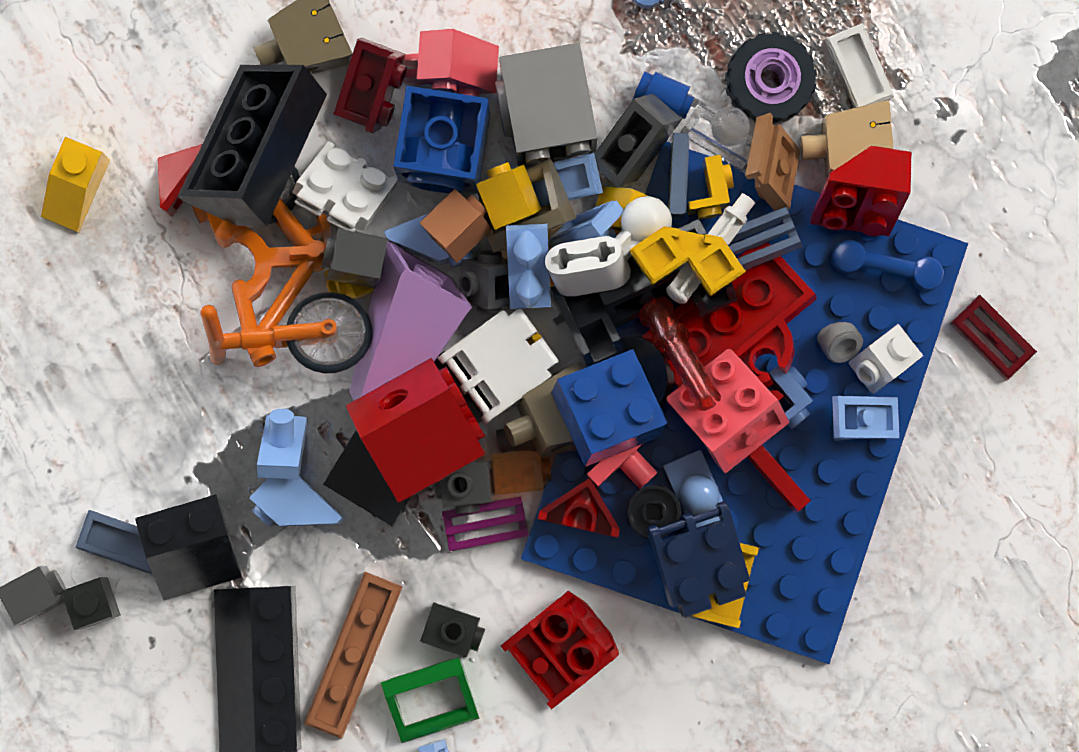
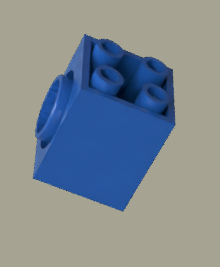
M406 85L393 164L398 181L407 183L415 188L450 194L456 189L459 193L478 194L476 184L480 182L490 122L489 99Z

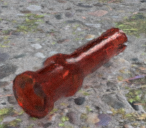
M666 297L653 299L641 308L638 315L642 325L649 327L654 336L653 344L656 349L669 357L697 409L700 411L711 409L717 405L715 401L721 400V395L688 342V329L676 319L673 314L674 306L670 299Z

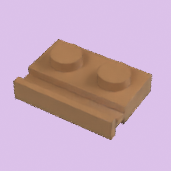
M767 113L756 117L745 177L748 180L755 179V188L758 195L766 200L774 211L784 207L790 209L801 150L780 124L776 126L772 124L773 115Z

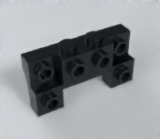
M699 219L678 228L682 231L707 234ZM631 255L627 260L631 270L630 278L620 288L578 296H565L560 294L555 286L550 287L587 367L626 352L615 328L674 301L667 294L666 288L684 265L652 286ZM732 282L712 296L707 293L700 283L690 296L700 317L738 301Z

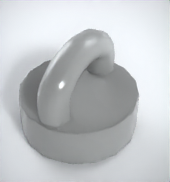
M847 322L827 325L817 335V340L823 353L834 363L846 362L858 354L863 344L860 332L853 324Z

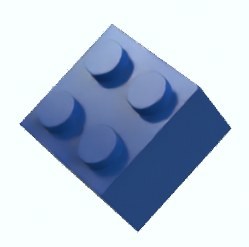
M633 349L558 378L551 392L585 467L660 437L668 424Z

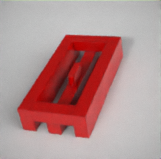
M763 445L746 457L794 513L799 512L811 501Z

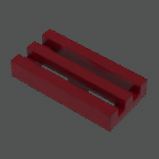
M978 295L950 323L1006 381L1037 352L981 295ZM977 308L1023 352L1020 357L974 313ZM966 319L1012 364L1009 368L963 323Z

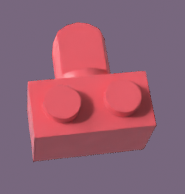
M456 29L420 31L419 52L417 54H406L402 64L416 69H407L403 82L431 84L433 90L480 97V94L496 93L495 82L497 81L499 46Z

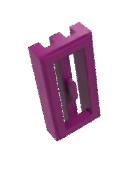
M521 496L479 504L480 511L456 514L455 509L442 511L449 552L529 536ZM512 506H515L516 514L455 526L452 523V518ZM513 522H518L519 530L458 542L455 539V534Z

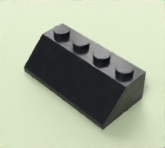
M304 65L239 66L179 192L178 197L182 201L233 225L268 226L327 96V93Z
M296 586L214 589L219 752L299 751L302 749Z

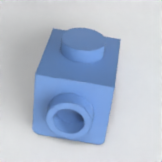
M777 366L769 372V376L774 387L784 395L783 398L791 406L785 412V415L790 422L787 425L792 430L810 415L806 408L811 405L813 400L805 392L804 388L808 384L796 368L792 366L787 374H785Z

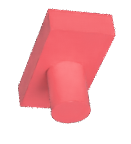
M643 443L601 460L587 473V477L598 488L620 468L641 489L658 472L637 451L645 444Z

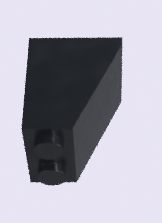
M216 494L135 518L146 559L164 601L242 578L221 501Z

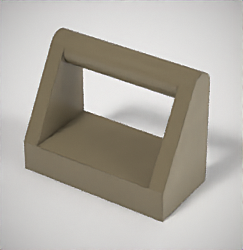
M548 159L527 168L526 171L532 184L545 179L551 211L518 225L547 224L548 230H551L576 219V215L552 160ZM478 191L479 202L484 206V203ZM487 213L484 219L492 228L487 234V239L493 253L507 248L506 228L503 226L494 230Z

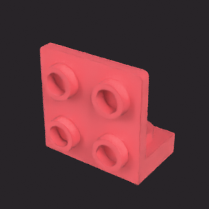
M732 349L725 350L666 398L669 405L705 444L713 460L725 474L790 423L778 399Z

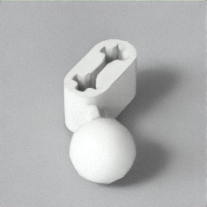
M651 196L639 197L628 203L622 212V231L616 238L602 236L554 246L545 257V265L558 292L565 296H578L614 290L623 286L630 278L631 273L627 261L631 257L629 250L663 226L672 227L670 209L660 199Z

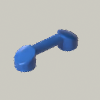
M845 240L839 243L833 249L830 257L833 268L841 274L855 273L860 267L910 277L913 286L925 292L937 288L944 277L942 265L932 257H924L917 262L871 253L865 251L859 242L853 240Z

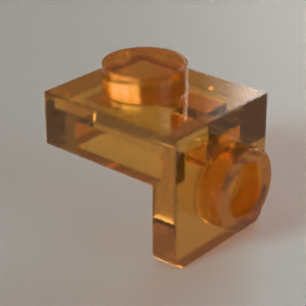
M537 450L491 454L495 495L544 491L545 482L552 481L550 457H541Z

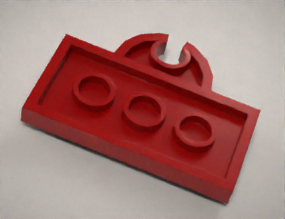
M766 242L764 245L754 249H748L738 258L768 247L770 244ZM781 256L745 270L746 272L732 282L738 301L700 317L691 298H689L687 303L678 306L642 336L656 341L666 350L670 358L668 360L670 369L674 370V384L677 388L727 349H732L766 387L774 384L767 372L759 371L755 368V362L761 355H774L777 358L779 370L787 374L795 354L793 336L787 324L817 300V297L813 290Z

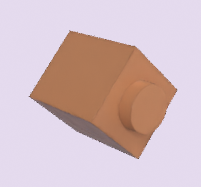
M456 189L420 222V225L430 238L456 263L492 230L484 219V216L487 214L485 207L472 195L465 199Z

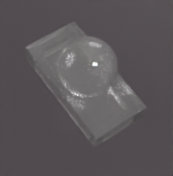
M700 100L680 133H688L690 141L714 155L721 154L722 160L746 173L753 138V131L750 130V122L747 115L741 109L735 107H724L717 111Z

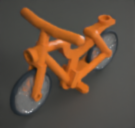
M295 166L268 223H276L293 244V247L268 248L264 240L248 227L233 225L192 206L199 223L208 221L221 247L227 248L233 243H240L249 249L255 260V270L252 278L247 282L237 279L232 284V293L241 332L223 334L217 310L214 306L205 305L200 311L209 344L210 361L214 365H221L225 362L226 350L242 348L247 350L254 367H262L275 360L276 354L273 348L288 347L293 357L304 367L320 373H337L356 365L365 356L370 347L372 324L369 315L363 306L345 294L322 292L311 295L293 309L288 318L287 325L278 326L313 272H320L325 269L321 267L327 239L331 238V228L325 213H322L320 217L316 216L317 226L306 230L291 212L296 205L294 202L298 198L293 193V190L300 178ZM272 268H296L257 326L252 302L263 293L270 281Z

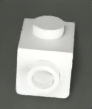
M897 324L851 359L849 365L869 391L875 393L923 357V355L901 326Z

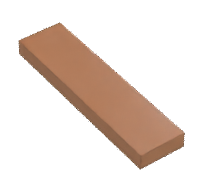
M364 572L304 724L338 738H343L403 586Z

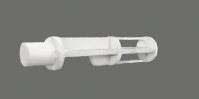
M741 194L733 206L726 207L708 235L722 237L727 245H729L741 227L746 223V215L755 202L749 196ZM685 263L671 284L668 285L666 291L671 299L685 304L701 282L689 265Z

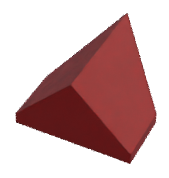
M590 478L541 509L538 515V520L615 538H618L620 532L619 526Z

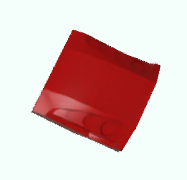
M570 591L564 593L500 645L505 652L509 650L549 700L546 704L551 710L619 655L612 633L591 607Z

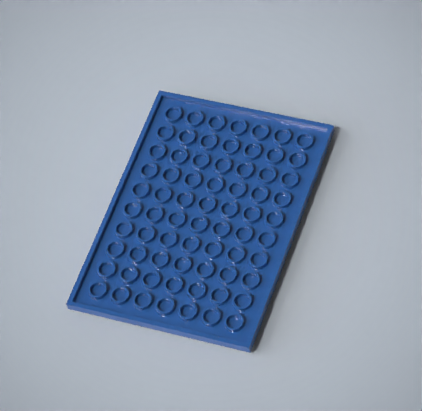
M666 141L660 149L645 195L660 199L668 207L671 143ZM689 149L686 207L690 201L709 198L702 165L704 158L709 156ZM722 160L723 165L730 164L734 188L728 189L729 206H733L740 195L745 194L755 202L746 215V222L774 212L766 200L758 195L755 188V179L748 180L745 177L746 168ZM794 184L791 206L788 212L800 238L802 248L781 257L813 290L817 300L792 319L787 326L792 333L795 349L791 367L796 368L808 385L804 390L813 402L806 408L810 415L792 430L786 425L762 445L811 501L799 512L794 513L747 458L743 459L725 474L715 463L705 444L668 402L661 409L668 423L660 437L646 442L637 451L658 472L645 486H663L673 492L663 466L701 450L712 477L718 486L721 498L728 504L739 543L759 548L757 556L754 557L750 581L748 582L746 597L744 598L739 618L741 620L740 628L696 617L692 618L830 664L968 243L899 219L890 236H869L863 232L844 229L830 230L824 226L810 224V217L821 193ZM686 208V214L682 220H672V228L678 229L698 220V215H688ZM720 216L700 220L707 234ZM784 223L778 224V225H776V226H773V227H771V228H768V229H766V230H763V231H761V232H758V233H756V234H753V235H751V236H748V237H746V238H743V239H741V240H738V241H736V242H733V243H731V244H729V245H732V244H734V243H737V242H739V241H742V240H744V239H747V238H749V237H752V236H754V235H757V234H759V233H762V232H764V231H767V230H769V229H772V228L777 227V226H779V225H782V224H784ZM786 234L768 241V243L773 245L790 237ZM845 240H853L859 242L865 251L913 262H917L924 257H932L942 265L944 277L937 288L925 292L916 289L911 283L910 277L864 267H860L852 274H841L833 268L830 257L833 249L839 243ZM745 251L736 254V258L741 256ZM672 301L615 329L620 338L643 336L680 306L681 303ZM832 323H851L857 328L863 338L859 354L899 324L922 353L923 357L880 390L871 393L849 365L850 360L834 363L826 357L818 343L817 335L822 328ZM763 354L755 362V368L768 374L778 366L777 358L772 354ZM675 384L673 385L672 392L677 389ZM774 385L767 387L768 390H777ZM783 397L779 400L784 413L791 408ZM832 397H898L899 438L835 441ZM577 450L556 454L521 559L680 613L678 606L672 607L668 603L650 539L638 536L627 523L625 513L627 503L633 494L640 489L620 468L598 488L594 484L620 528L618 538L538 520L541 509L589 479L587 473L600 462L598 461L585 467ZM682 528L671 532L663 537L662 540L683 533L685 529Z

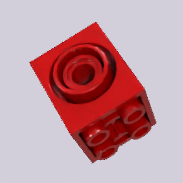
M432 358L346 405L361 440L398 503L485 455L478 441L485 437L483 431L447 367L438 370Z

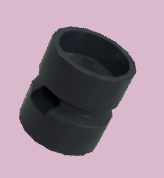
M651 485L645 486L633 494L627 503L625 513L627 523L632 531L642 538L649 539L647 527L657 525L659 528L680 521L681 507L679 500L672 491L663 486Z

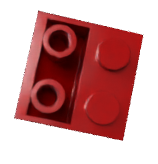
M871 145L829 173L810 217V224L824 226L830 230L844 229L863 232L869 236H890L911 193L912 152Z

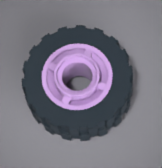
M777 32L767 35L765 33L758 34L755 38L745 41L730 59L727 66L728 70L725 73V81H727L726 93L727 96H730L734 109L737 108L744 118H750L754 120V123L756 122V117L771 113L773 115V125L780 121L784 123L797 115L808 104L816 87L814 82L817 77V71L814 69L812 56L805 50L806 47L802 43H797L793 37L789 35L783 36ZM764 70L776 72L780 79L779 87H767L762 82L761 72Z

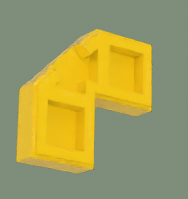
M663 226L629 250L652 286L687 263L707 293L712 296L746 272L722 237L697 234L672 227Z

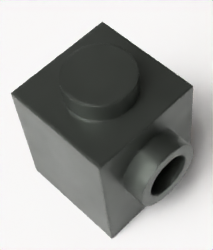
M433 602L420 642L467 658L470 650L478 652L485 628L478 626L480 617Z

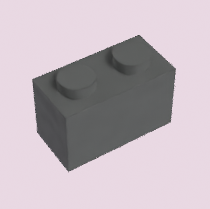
M653 93L633 99L594 153L598 170L617 187L637 181L682 121V118Z
M338 229L335 239L328 238L324 249L321 267L329 269L327 279L375 289L381 278L388 238Z

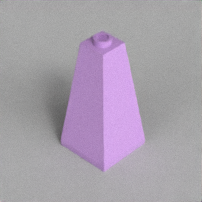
M389 240L387 241L381 278L373 290L368 311L372 324L371 344L365 356L355 365L349 390L353 401L430 358L435 361L472 308L454 278Z

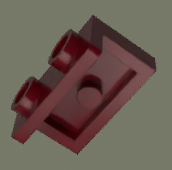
M358 38L333 115L366 127L365 131L372 134L381 130L382 126L387 127L395 109V104L390 103L394 89H400L406 76L407 66L402 65L406 54L365 38Z

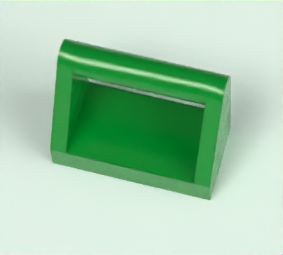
M461 656L381 682L401 743L480 719ZM457 676L466 706L405 725L397 694Z

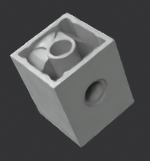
M580 42L499 57L502 80L495 82L504 136H512L517 166L524 164L526 168H529L548 159L553 160L564 157L569 159L596 152L598 137Z

